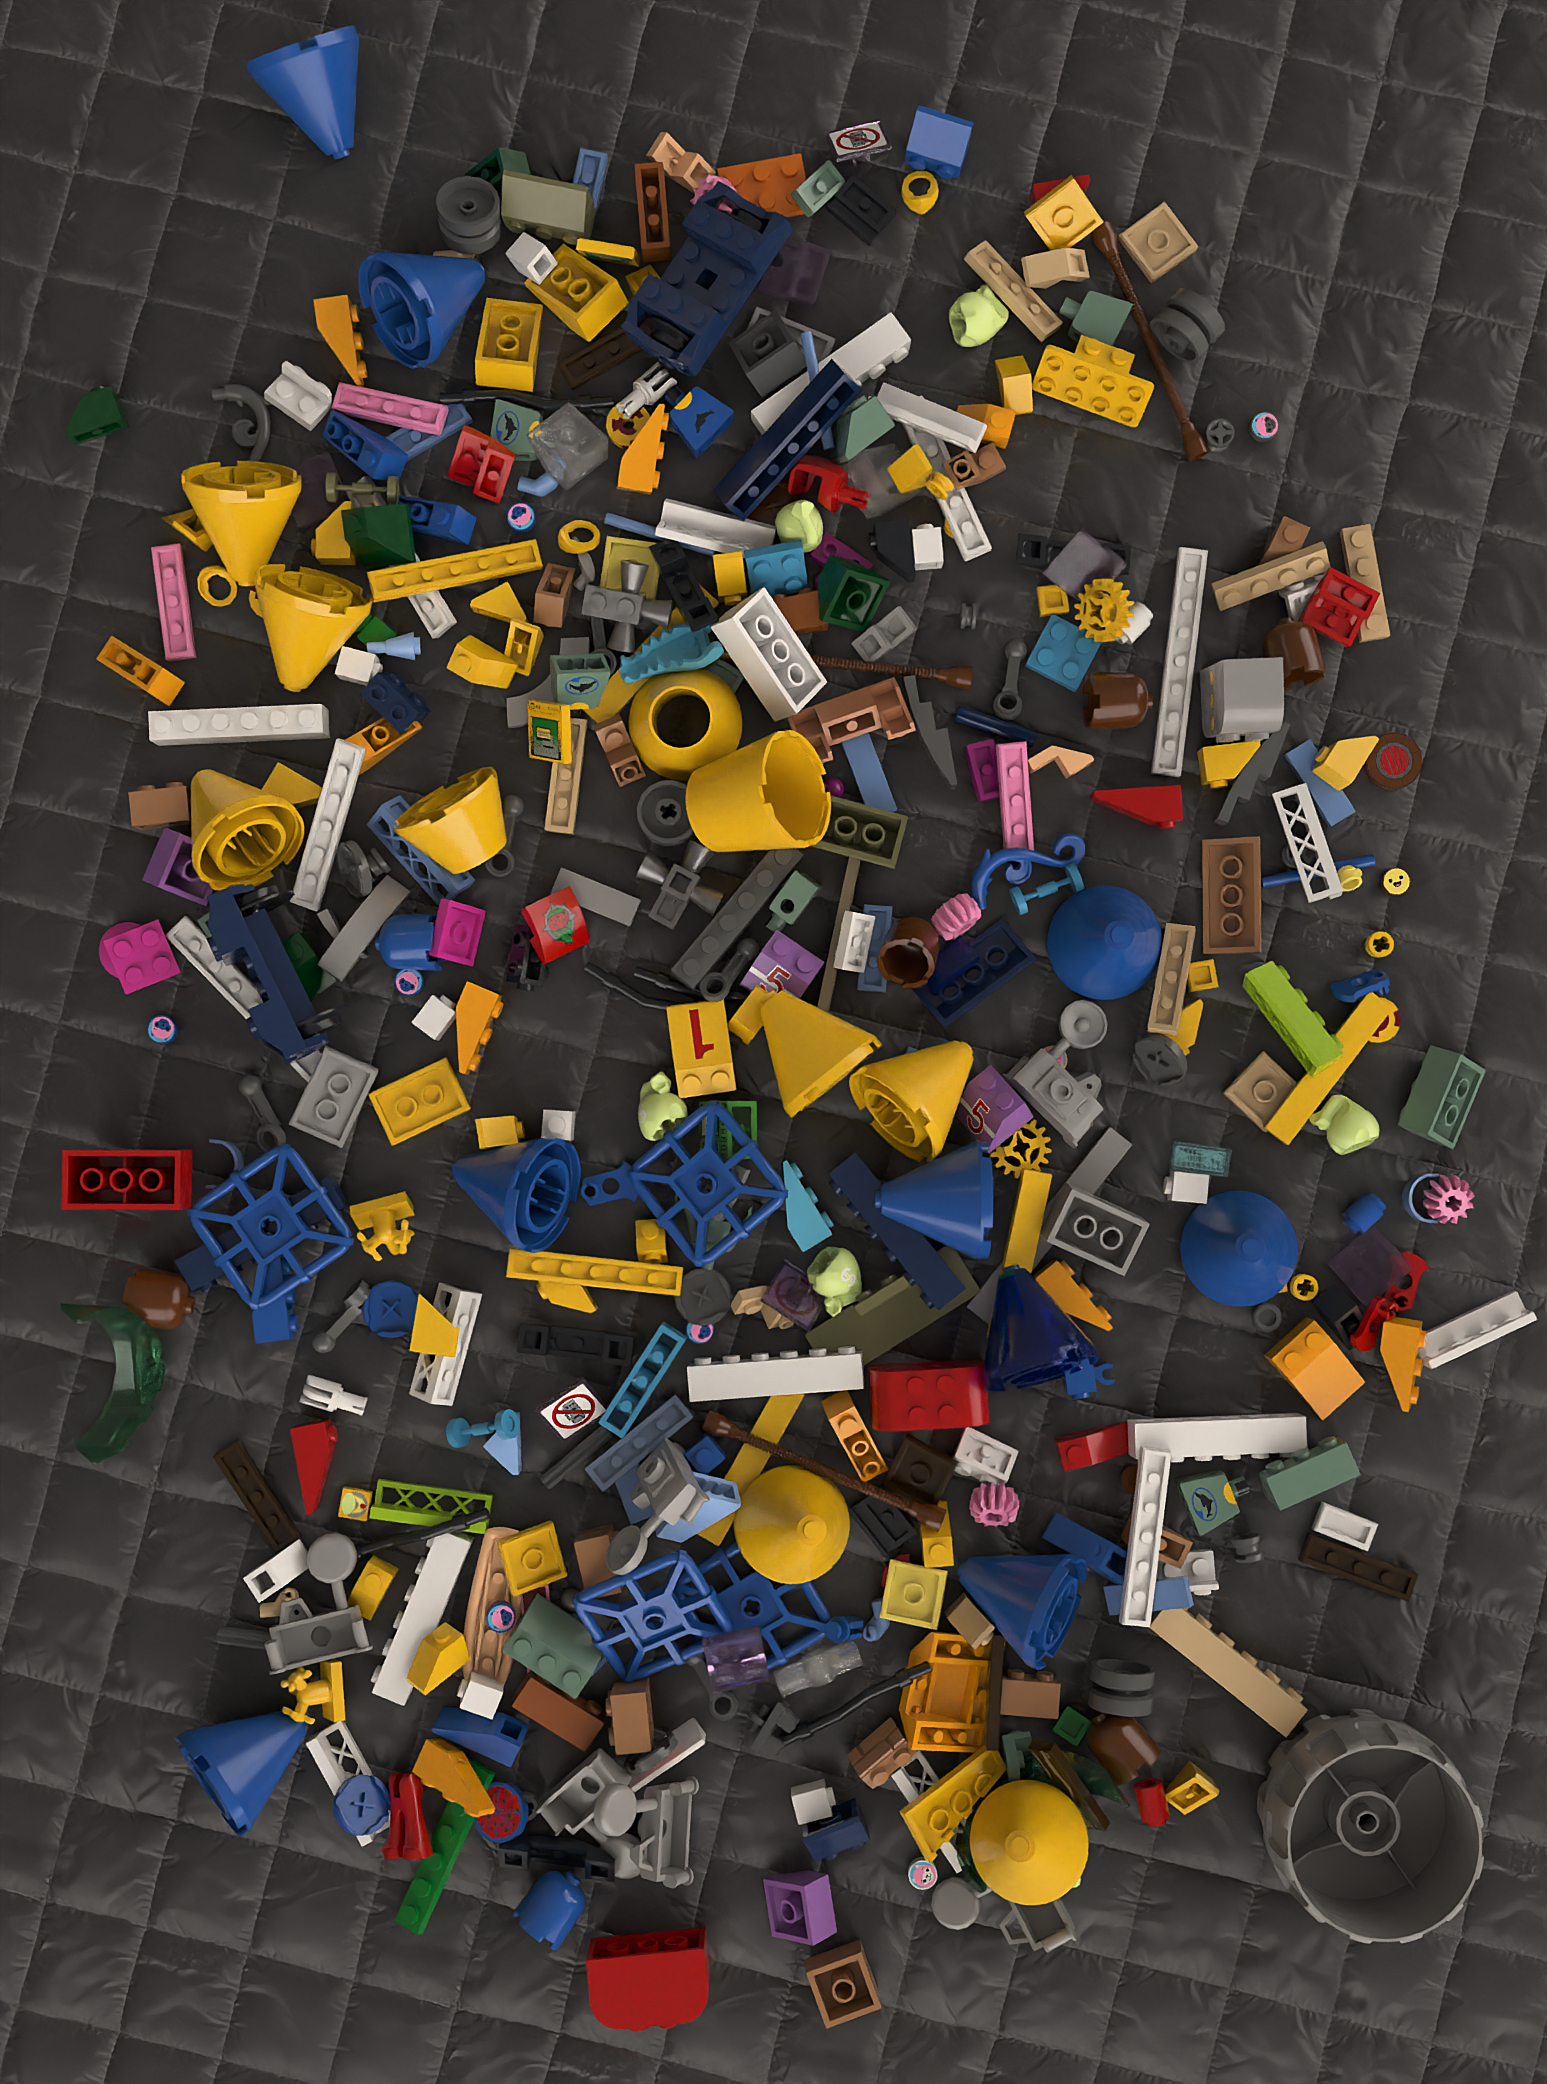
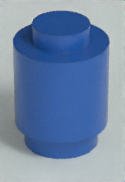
M1369 1191L1366 1195L1362 1194L1342 1213L1345 1217L1343 1223L1354 1234L1358 1231L1364 1234L1384 1215L1383 1211L1387 1207L1380 1198Z

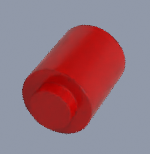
M1148 1778L1136 1782L1133 1787L1142 1822L1147 1823L1150 1827L1164 1825L1166 1819L1170 1817L1162 1780L1159 1778Z

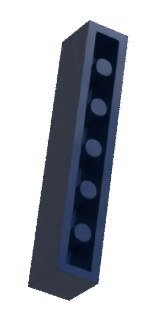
M833 359L824 366L713 489L723 504L743 521L863 391L854 379Z
M856 1152L829 1173V1176L832 1178L828 1182L838 1196L844 1193L850 1200L846 1206L856 1218L862 1215L868 1223L865 1229L875 1241L879 1238L887 1246L883 1252L893 1264L897 1261L900 1262L905 1269L901 1274L904 1275L911 1286L917 1283L923 1291L920 1297L929 1309H932L934 1306L938 1310L942 1309L966 1289L922 1233L882 1215L880 1208H875L874 1194L875 1190H880L881 1183Z
M327 1176L318 1182L321 1187L325 1186L328 1190L327 1196L340 1215L343 1216L345 1214L343 1209L350 1205L334 1176ZM307 1187L289 1197L288 1200L294 1206L310 1195L311 1191ZM317 1200L298 1212L309 1230H318L319 1226L317 1223L326 1218L329 1223L331 1222ZM266 1219L264 1221L266 1227L263 1230L265 1233L272 1232L274 1235L277 1223L276 1221L271 1222L269 1219ZM234 1228L215 1238L224 1252H227L242 1241ZM205 1244L175 1260L191 1291L200 1288L202 1292H205L218 1285L216 1279L225 1275L221 1267L217 1268L213 1261L215 1259ZM248 1248L230 1259L238 1273L243 1271L241 1265L251 1260L253 1264L257 1263Z

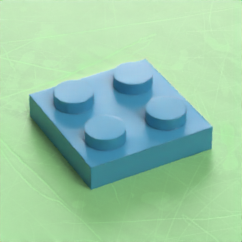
M801 540L744 551L751 595L765 587L770 596L795 594L799 590L808 588Z
M1052 614L1025 667L1076 692L1102 642H1094V638H1086L1087 631L1079 630L1077 626Z

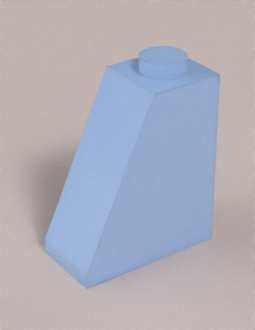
M693 1472L701 1490L708 1495L710 1500L703 1503L693 1519V1525L680 1519L672 1526L664 1520L655 1529L656 1536L682 1543L736 1511L742 1505L737 1483Z

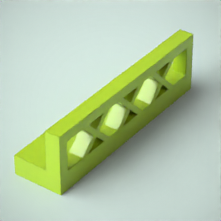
M378 1479L375 1503L371 1506L369 1518L430 1527L451 1520L453 1515L459 1514L456 1512L460 1509L466 1514L471 1513L465 1505L473 1499L486 1501L485 1508L491 1514L493 1494ZM384 1487L395 1488L402 1498L394 1504L383 1503ZM402 1489L411 1491L408 1494H405ZM416 1491L424 1492L430 1502L423 1508L415 1507L408 1497ZM431 1493L440 1495L434 1498ZM444 1495L452 1496L459 1506L451 1512L444 1511L437 1501ZM459 1497L468 1498V1499H467L466 1501L462 1502V1500H461ZM405 1501L408 1506L399 1505V1504H400L401 1502ZM433 1505L436 1508V1510L427 1508ZM490 1519L470 1525V1528L464 1531L485 1534L489 1528Z

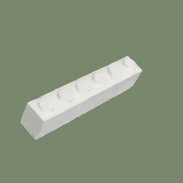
M890 312L819 362V371L833 359L862 387L861 383L870 377L871 379L879 377L886 370L885 366L892 361L898 363L909 354L908 350L910 349L911 339L892 312ZM808 371L751 410V420L762 435L810 383Z
M323 704L148 712L149 740L158 746L330 738L329 710Z
M855 1346L839 1347L838 1352L826 1353V1348L811 1349L807 1355H798L795 1350L780 1352V1357H769V1353L751 1354L752 1359L741 1360L740 1355L723 1356V1361L711 1362V1357L695 1358L694 1363H690L687 1366L690 1402L864 1389L865 1387L862 1350L855 1351Z
M1298 1413L1127 1420L1128 1455L1138 1459V1461L1140 1446L1171 1450L1170 1462H1183L1184 1457H1195L1197 1461H1210L1212 1456L1223 1455V1459L1238 1460L1241 1459L1243 1454H1251L1252 1458L1258 1459L1269 1458V1453H1280V1457H1292L1294 1452L1307 1448L1306 1416Z
M452 1531L427 1541L426 1546L430 1548L427 1558L421 1557L415 1571L419 1575L416 1585L410 1584L404 1598V1601L408 1602L405 1612L399 1611L393 1628L397 1629L394 1639L388 1638L382 1655L386 1656L383 1666L377 1665L371 1682L375 1683L372 1691L373 1694L403 1706L406 1704L413 1689V1686L407 1682L406 1677L422 1639L438 1628L473 1542V1536L464 1532L457 1533Z

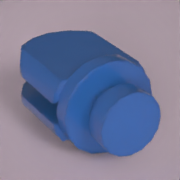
M850 1615L834 1616L824 1627L825 1636L835 1643L862 1638V1631L856 1628L863 1627V1619Z

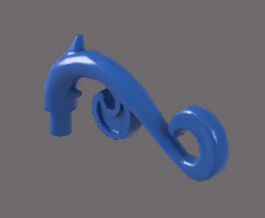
M1075 833L1060 835L1053 845V853L1059 855L1060 850L1067 845L1073 849L1072 855L1064 860L1055 859L1027 848H1006L996 851L991 855L987 849L981 862L972 874L970 881L971 897L975 899L980 910L987 908V886L993 879L992 877L989 878L995 868L1003 863L1018 861L1019 864L1016 868H1013L1011 863H1007L1003 872L1005 879L1011 884H1020L1030 877L1032 872L1031 862L1058 868H1065V866L1072 863L1077 865L1085 855V843Z

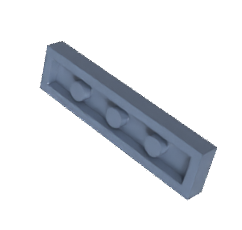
M674 1395L625 1435L623 1439L619 1440L586 1467L585 1470L602 1492L605 1491L656 1449L665 1438L668 1439L693 1418L692 1414L680 1399Z

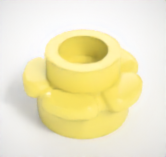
M1347 865L1337 871L1343 891H1352L1361 885L1362 871L1359 868L1355 869V867Z

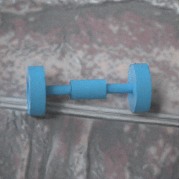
M1072 863L1065 866L1067 878L1056 883L1053 880L1038 886L1034 892L1024 896L1018 886L1009 889L1011 900L1019 916L1028 913L1027 900L1037 896L1042 898L1052 894L1063 885L1070 883L1075 893L1084 890V884L1076 865Z
M511 1409L499 1411L495 1416L494 1424L491 1421L473 1424L471 1428L465 1419L456 1418L448 1422L446 1437L449 1444L454 1448L467 1446L470 1442L471 1434L474 1436L493 1433L494 1430L503 1440L513 1439L519 1432V1420L516 1413Z

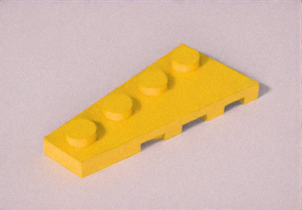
M986 1745L982 1746L900 1810L926 1861L932 1863L937 1856L936 1851L944 1842H949L955 1834L953 1830L963 1818L967 1819L973 1812L972 1807L980 1797L984 1798L1006 1771V1765L998 1750L987 1751Z

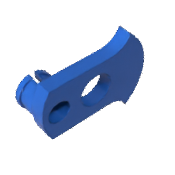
M1373 969L1341 982H1331L1330 987L1332 996L1335 999L1343 1002H1355L1358 997L1370 992L1377 996H1383L1382 989H1384L1385 994H1388L1390 982L1388 974L1381 970Z
M623 1161L622 1166L617 1170L583 1178L582 1197L590 1206L621 1198H628L635 1202L638 1193L633 1188L630 1178H627L628 1170H631L632 1166ZM607 1178H614L618 1181L619 1189L615 1194H607L603 1190V1182ZM588 1186L595 1188L596 1193L594 1196L587 1195L586 1189Z

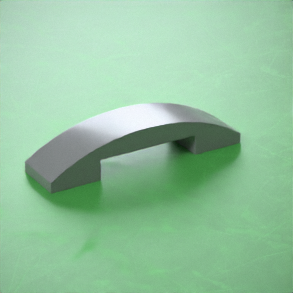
M386 875L349 919L317 965L342 982L359 960V956L380 931L384 922L392 914L394 915L411 891L389 875Z

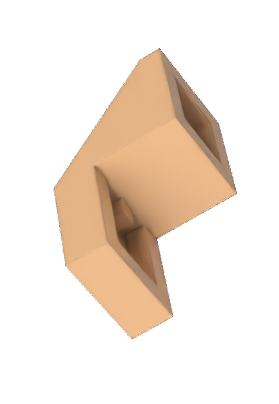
M667 132L659 134L646 154L652 163L663 162L665 176L693 193L692 188H699V179H707L708 175L711 176L716 173L698 153L685 152Z
M1050 746L1028 760V771L1032 774L1055 760L1067 779L1089 766L1095 759L1090 754Z

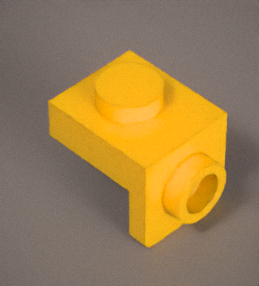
M657 1219L635 1221L636 1248L639 1262L652 1264L668 1262L665 1228L663 1226L659 1227L656 1223Z

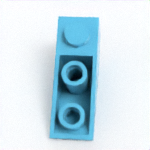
M786 1159L783 1161L784 1185L786 1190H789L788 1198H786L787 1227L802 1252H805L831 1236L832 1232L829 1228L834 1225L825 1211L819 1213L814 1204L819 1200L809 1186L804 1189L799 1180L803 1177V1174L796 1163L789 1164Z

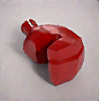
M810 454L805 455L790 470L788 492L793 496L812 491L820 476L822 481L817 502L832 513L838 511L842 502L859 507L862 510L868 504V500H865V497L869 498V491L848 486V473L838 463L830 459Z

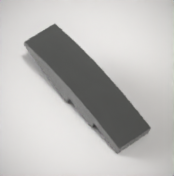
M915 675L903 677L902 685L918 738L933 767L947 787L955 789L957 780L948 728L936 730L931 701L919 702Z
M1284 722L1278 732L1271 733L1269 739H1265L1260 744L1261 746L1227 789L1212 823L1220 826L1227 824L1236 802L1244 804L1249 801L1257 779L1265 781L1271 777L1290 723Z

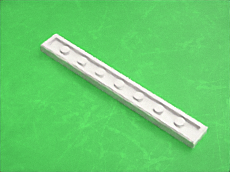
M1179 547L1177 553L1151 774L1181 776L1208 550Z
M185 915L165 935L246 1019L250 1017L248 1009L263 1003L256 985L234 963L225 966L223 960L216 961L207 942V935L188 916ZM317 1050L309 1056L291 1063V1065L309 1082L322 1053Z

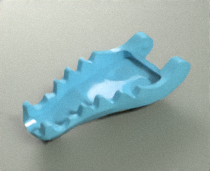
M687 624L673 625L671 630L663 629L659 638L653 635L650 636V642L642 643V650L636 651L632 657L621 655L619 671L625 683L633 684L654 675L693 671L706 667L717 660L724 653V649L718 641L710 643L708 634L712 631V625L692 633Z

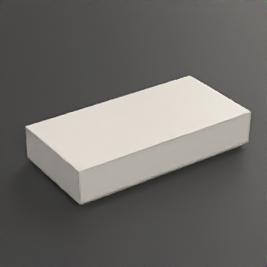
M1321 1502L1312 1529L1368 1551L1378 1524Z

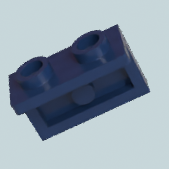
M379 672L363 689L361 695L399 733L405 732L413 721L424 720L431 711L425 706L426 701L416 692H411L405 686L406 682L400 675L395 672Z

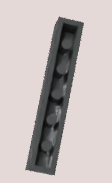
M796 848L770 850L671 969V974L693 992L700 984L702 978L713 969L800 864L804 855Z

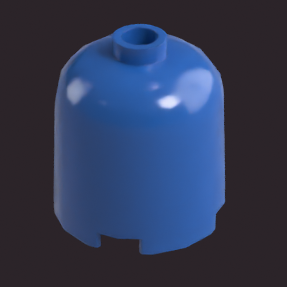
M437 913L394 915L384 922L380 933L376 934L375 946L388 966L396 969L442 970L439 963L446 960L428 955L429 950H432L433 931Z
M554 1870L543 1873L513 1910L512 1915L514 1917L519 1915L522 1918L518 1924L534 1939L541 1942L545 1938L552 1942L549 1945L550 1949L558 1950L586 1906L585 1893L579 1886L581 1880L570 1871H567L566 1874Z

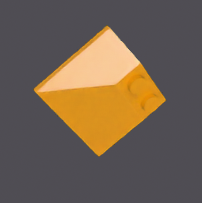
M931 1632L910 1651L907 1669L927 1661L931 1664L933 1671L914 1679L913 1684L904 1687L902 1691L899 1711L909 1749L975 1753L985 1745L989 1642L984 1646L979 1645L974 1649L961 1634Z

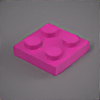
M441 898L433 931L432 950H429L428 955L473 967L486 911Z
M158 919L102 940L125 994L181 973Z

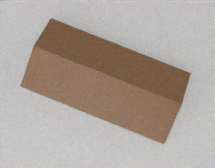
M1260 837L1202 840L1203 954L1262 952Z

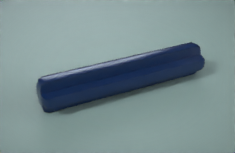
M963 706L957 708L954 717L956 722L1014 742L1026 741L1028 747H1032L1037 738L1036 731Z

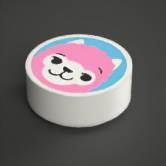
M924 1857L914 1859L908 1867L909 1881L917 1889L925 1890L932 1887L937 1880V1869L934 1862L930 1863Z

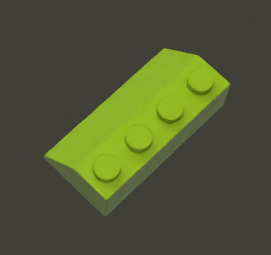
M1270 961L1245 974L1242 987L1311 1078L1342 1057L1343 1052L1341 1049L1343 1045L1334 1034L1329 1035L1323 1028L1325 1022L1317 1011L1311 1012L1305 1003L1308 1000L1299 988L1294 990L1288 982L1290 976L1283 966H1276L1273 961Z

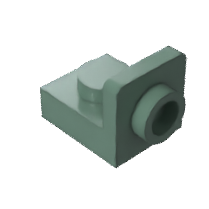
M1017 1730L1007 1735H1002V1750L1009 1781L1020 1780V1768H1025L1023 1752L1029 1751L1028 1747L1032 1742L1030 1731L1022 1732Z

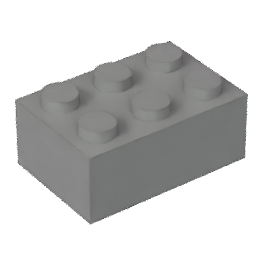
M1065 1182L1040 1234L1049 1243L1125 1276L1150 1224L1143 1217Z

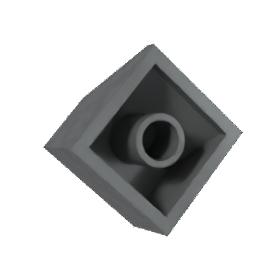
M777 310L729 342L743 371L761 397L775 390L783 382L807 367L803 352Z

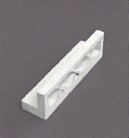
M884 382L877 396V399L891 419L973 453H976L987 428V425L983 422Z
M666 498L661 521L656 527L655 535L722 553L742 551V558H745V550L773 545L776 526L750 519L743 521L738 516Z
M1303 783L1273 793L1272 797L1308 903L1326 897L1333 899L1341 896L1343 889L1307 784ZM1295 795L1298 804L1295 814L1283 808L1281 798ZM1286 815L1292 818L1290 824L1288 823ZM1295 820L1305 824L1308 834L1304 841L1292 835L1291 828ZM1296 843H1299V844L1302 845V846L1300 847L1299 851H1298V849H1297ZM1305 847L1315 851L1317 862L1313 868L1301 861L1300 855ZM1304 869L1311 872L1308 879ZM1314 874L1323 878L1327 890L1312 894L1309 882Z
M439 1282L433 1307L455 1328H460L455 1358L435 1355L434 1362L431 1364L430 1354L420 1353L409 1392L410 1395L430 1404L453 1405L479 1309L481 1293L459 1289ZM447 1292L452 1293L450 1304L446 1308L445 1299ZM424 1378H427L428 1381L426 1392L421 1391Z
M1510 1291L1427 1330L1425 1347L1419 1348L1418 1358L1423 1359V1366L1433 1369L1536 1321L1537 1318L1533 1311L1525 1309L1518 1292Z
M344 1720L335 1722L313 1734L307 1741L306 1745L334 1796L345 1780L352 1776L360 1775V1771L365 1775L374 1776ZM339 1729L344 1738L342 1749L331 1746L326 1735ZM344 1756L356 1760L358 1764L356 1774L344 1771L341 1765ZM390 1805L388 1819L381 1829L370 1835L356 1836L362 1847L372 1842L376 1834L390 1826Z
M917 1750L918 1752L911 1757L909 1763L918 1758L923 1766L921 1778L909 1776L904 1768L905 1766L899 1767L891 1774V1777L909 1803L923 1793L924 1784L932 1786L940 1780L920 1750ZM926 1773H928V1775L930 1776V1778H931L932 1780H930V1779H925V1778H926ZM914 1782L920 1783L919 1789L917 1788ZM964 1818L961 1820L964 1828L957 1825L953 1830L955 1834L949 1842H944L940 1846V1849L956 1873L967 1867L965 1860L972 1856L970 1846L961 1852L955 1844L957 1833L970 1835L971 1825Z

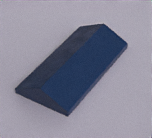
M1001 918L936 967L926 984L911 989L929 1013L946 1029L1037 959Z

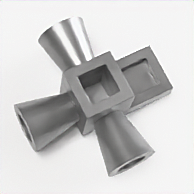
M621 560L622 588L615 590L586 585L581 614L616 621L607 648L623 652H635L634 624L639 625L642 619L664 628H669L673 600L645 601L646 593L640 592L649 568L647 564Z
M689 840L681 866L674 863L672 869L651 852L647 854L636 877L662 885V891L648 917L675 930L690 900L712 918L714 917L726 892L700 885L701 878L697 875L714 855L711 850Z

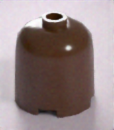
M1291 617L1278 620L1276 626L1265 633L1262 640L1263 658L1283 657L1284 690H1291V684L1304 681V686H1308L1325 677L1326 667L1318 637L1314 628L1309 623L1294 621Z
M1094 672L1086 674L1083 686V694H1088V707H1083V719L1086 728L1101 730L1136 727L1144 720L1147 709L1152 708L1153 694L1148 692L1145 681L1137 674L1123 672Z
M905 917L894 923L887 932L877 959L879 971L885 980L889 981L891 979L895 983L901 984V988L904 989L917 988L928 982V979L934 972L940 948L939 934L934 926L918 917Z
M133 1267L135 1277L128 1276L122 1304L128 1305L127 1315H121L122 1324L161 1329L179 1327L184 1322L187 1314L193 1313L195 1307V1297L191 1296V1290L185 1279L173 1274Z
M1100 1711L1092 1716L1093 1723L1088 1728L1086 1734L1087 1744L1110 1780L1116 1783L1117 1786L1135 1779L1139 1776L1136 1772L1139 1767L1145 1762L1150 1767L1159 1757L1160 1749L1135 1717L1112 1715Z

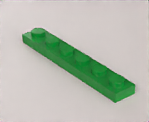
M468 1759L487 1792L495 1773L475 1759ZM448 1801L431 1839L434 1854L422 1859L395 1918L398 1923L416 1936L423 1934L475 1817L465 1813L464 1807L457 1802Z

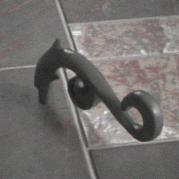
M225 384V388L212 389L214 401L227 399L228 402L235 401L240 407H243V403H245L254 411L258 423L256 433L249 435V431L255 428V425L247 419L238 420L233 425L232 433L238 445L244 448H253L248 461L259 462L270 437L271 421L267 406L273 404L251 388L240 384Z

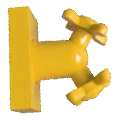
M406 1191L349 1206L350 1215L359 1230L370 1227L374 1229V1235L369 1240L366 1239L361 1231L356 1236L361 1241L364 1251L372 1255L376 1261L382 1259L376 1251L380 1244H385L392 1255L405 1254L407 1252V1244L414 1235V1231L408 1229L409 1222L403 1218L414 1216L415 1213L414 1206ZM403 1219L401 1230L396 1229V1220Z
M335 1658L321 1661V1680L306 1683L304 1679L310 1677L312 1672L310 1670L304 1671L303 1667H298L295 1672L289 1675L288 1679L281 1681V1687L285 1688L288 1686V1691L290 1694L295 1695L298 1701L294 1710L284 1706L282 1712L290 1715V1718L294 1721H305L308 1724H313L315 1719L305 1714L309 1706L322 1704L324 1718L333 1722L345 1720L342 1661Z

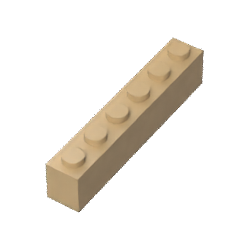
M1189 1608L1152 1611L1150 1629L1283 1736L1287 1737L1308 1711L1301 1703L1304 1698L1290 1686L1287 1690L1278 1684L1281 1679L1269 1669L1263 1672L1255 1665L1258 1661L1245 1650L1240 1654L1233 1648L1235 1642L1223 1632L1217 1635L1210 1630L1212 1624L1202 1615L1198 1614L1194 1617L1187 1611Z

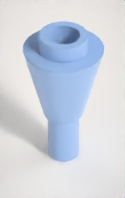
M414 632L382 642H367V652L372 654L387 653V655L415 660V655H421L420 637H414Z

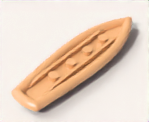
M488 1528L484 1534L468 1601L463 1633L471 1659L462 1666L464 1679L467 1680L470 1672L473 1671L504 1682L503 1687L511 1671L514 1659L502 1650L506 1639L521 1618L522 1594L513 1597L510 1593L496 1541L520 1532L512 1528ZM497 1601L510 1603L516 1613L513 1627L502 1633L491 1630L486 1621L488 1608Z

